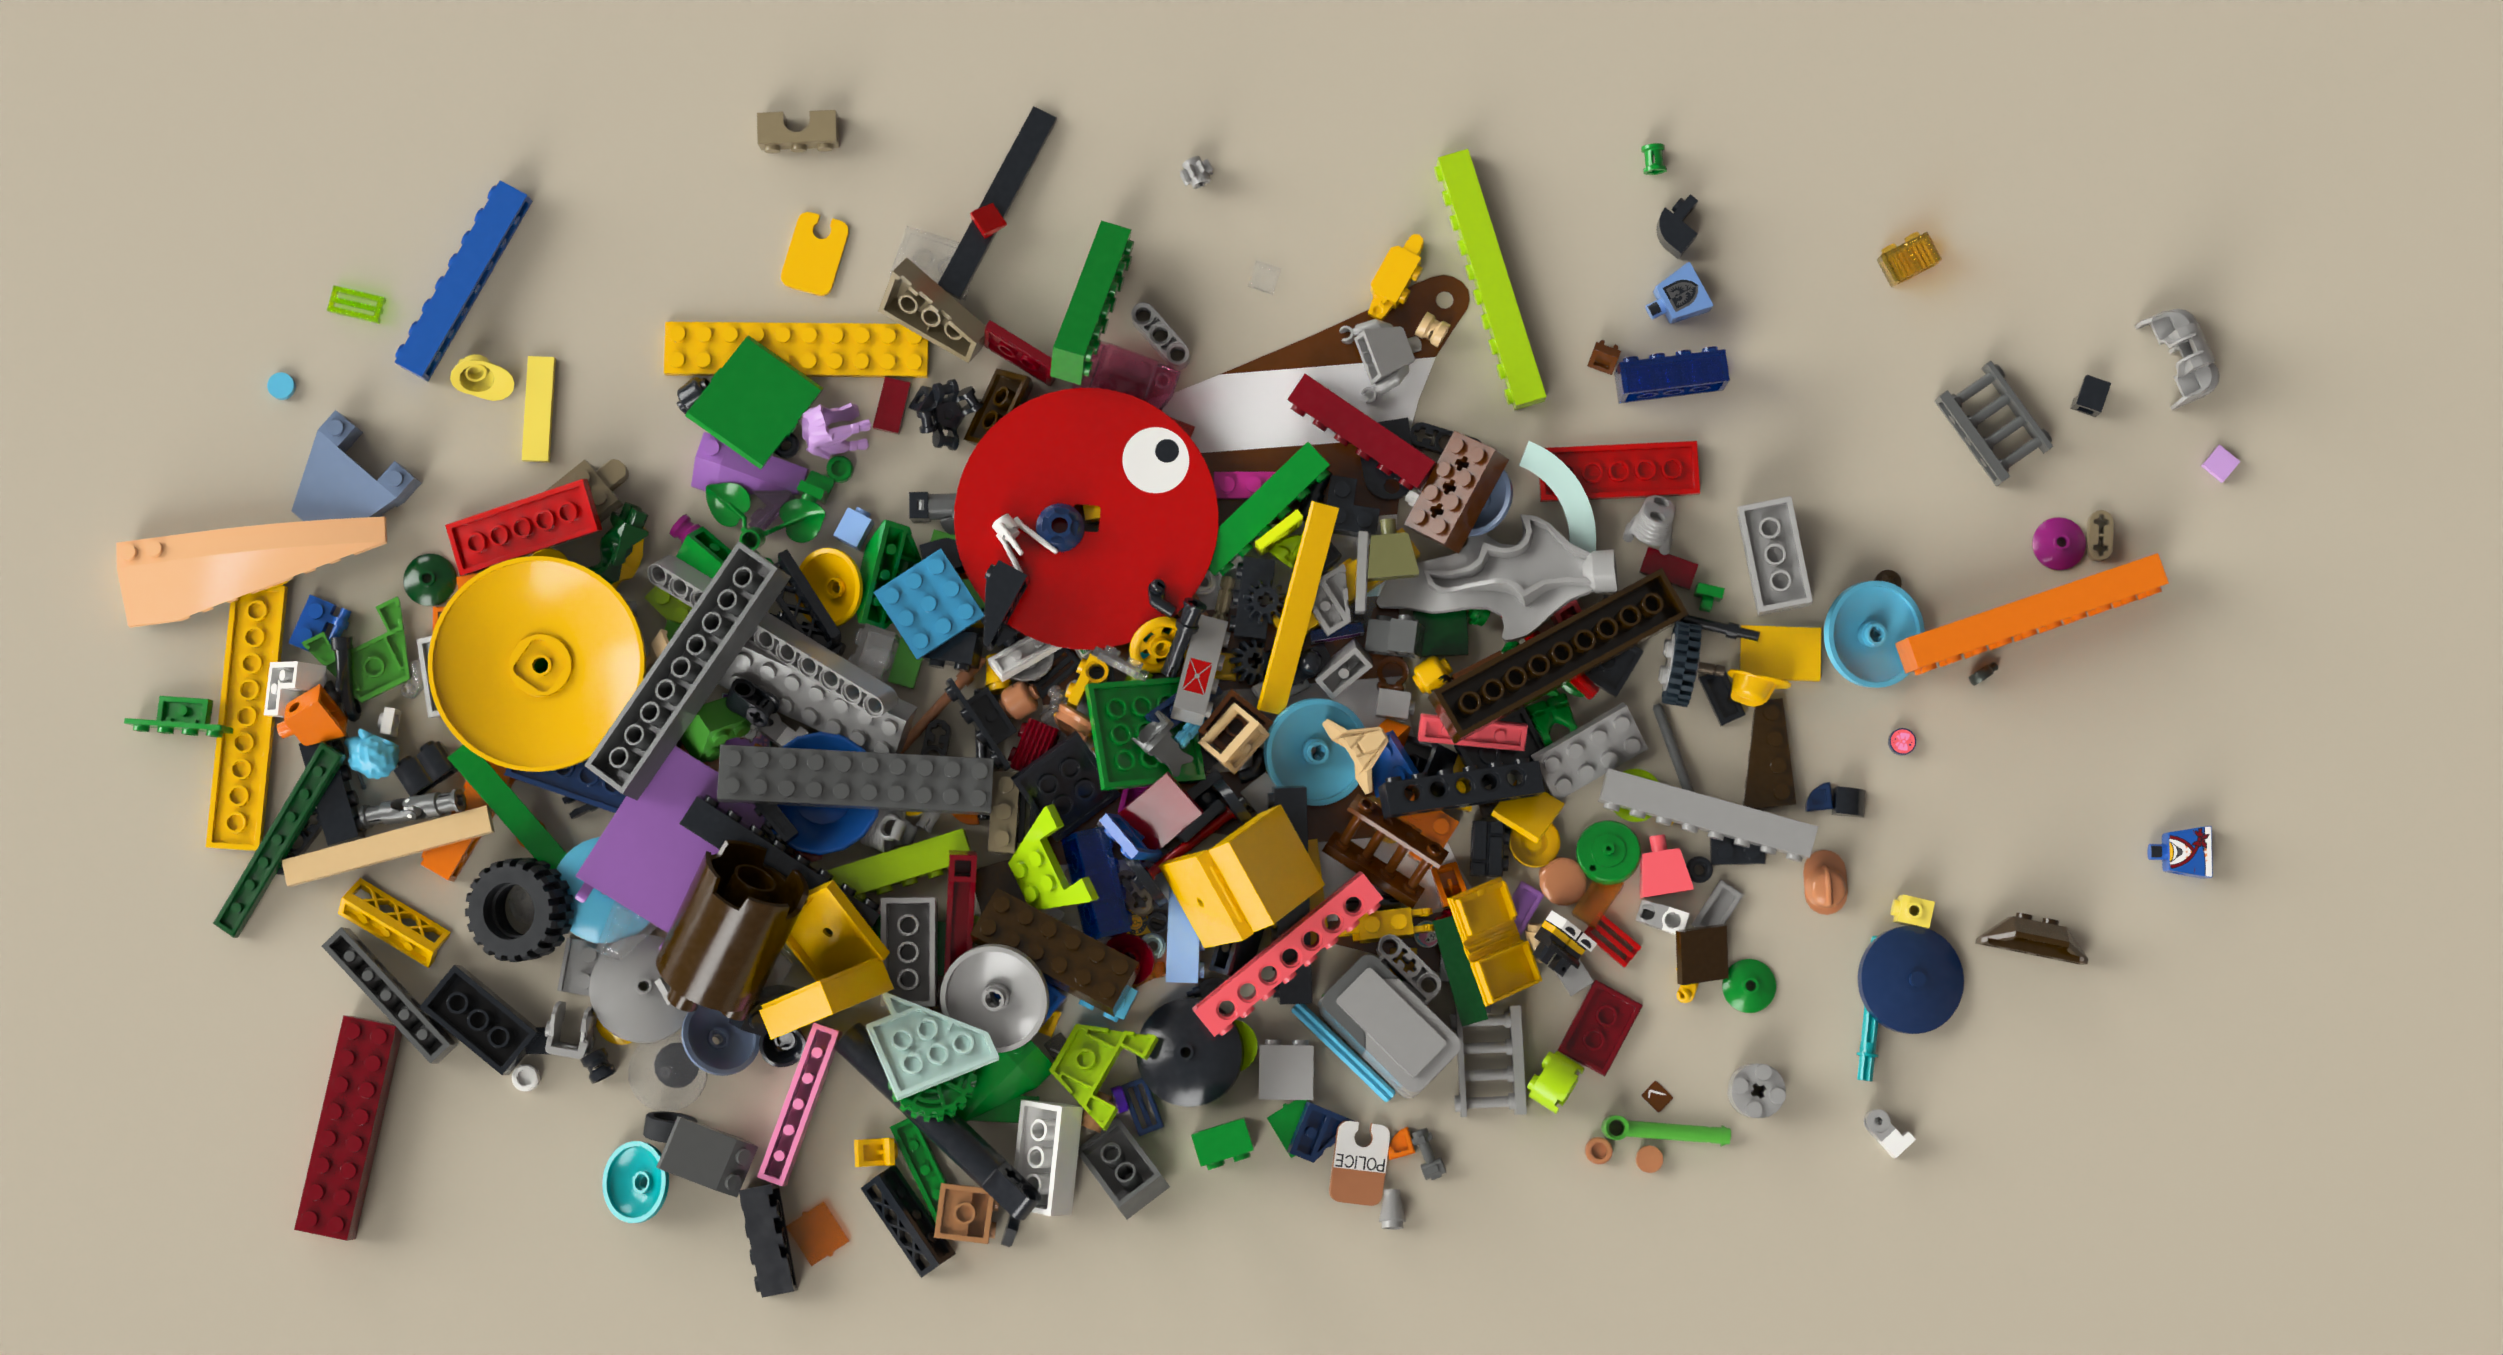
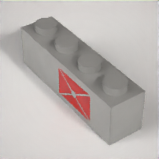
M1201 615L1199 619L1198 632L1191 636L1170 717L1198 726H1202L1204 717L1210 718L1213 702H1209L1210 694H1216L1219 679L1214 677L1216 670H1222L1225 656L1220 655L1222 647L1227 648L1231 634L1226 631L1228 621Z

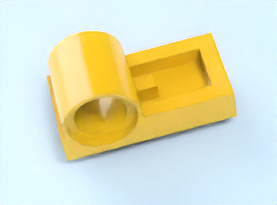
M1091 653L1087 660L1082 658L1076 671L1080 676L1076 684L1070 683L1065 697L1069 698L1067 705L1076 710L1085 694V686L1087 684L1104 683L1108 679L1109 669L1107 664ZM1100 667L1104 671L1103 677L1100 679L1091 678L1089 675L1090 669Z

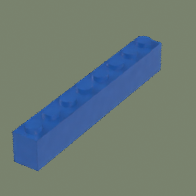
M501 180L497 186L494 185L490 189L487 197L489 199L484 208L478 210L474 219V226L471 231L468 230L464 234L460 250L450 258L448 263L449 269L445 276H441L438 279L434 295L424 303L420 319L411 325L408 333L410 335L405 344L400 345L395 354V363L427 382L433 375L533 202L527 194Z

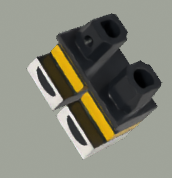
M1551 911L1534 936L1540 943L1532 955L1547 965L1553 955L1556 954L1548 967L1563 977L1571 965L1578 969L1580 966L1578 959L1585 950L1591 952L1597 943L1567 919Z

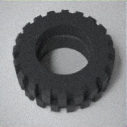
M536 858L506 859L492 863L489 868H484L479 873L480 878L473 880L470 885L473 891L467 893L466 902H469V908L465 909V917L469 916L470 923L467 926L469 932H474L475 934L473 940L477 945L484 946L483 951L489 956L495 955L494 957L500 961L521 962L549 955L555 951V947L561 946L565 941L563 934H569L572 927L569 924V919H574V910H571L570 903H574L573 895H568L567 889L570 887L567 881H561L560 877L562 874L556 868L550 869L551 865L549 863L538 861ZM516 884L529 893L534 904L533 923L524 935L517 932L510 925L505 912L507 896Z

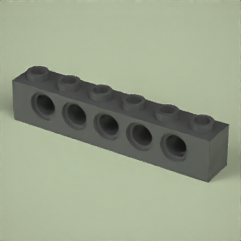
M341 927L322 945L323 949L430 1064H438L457 1046V1043L431 1016L420 1008L418 1001L350 928Z

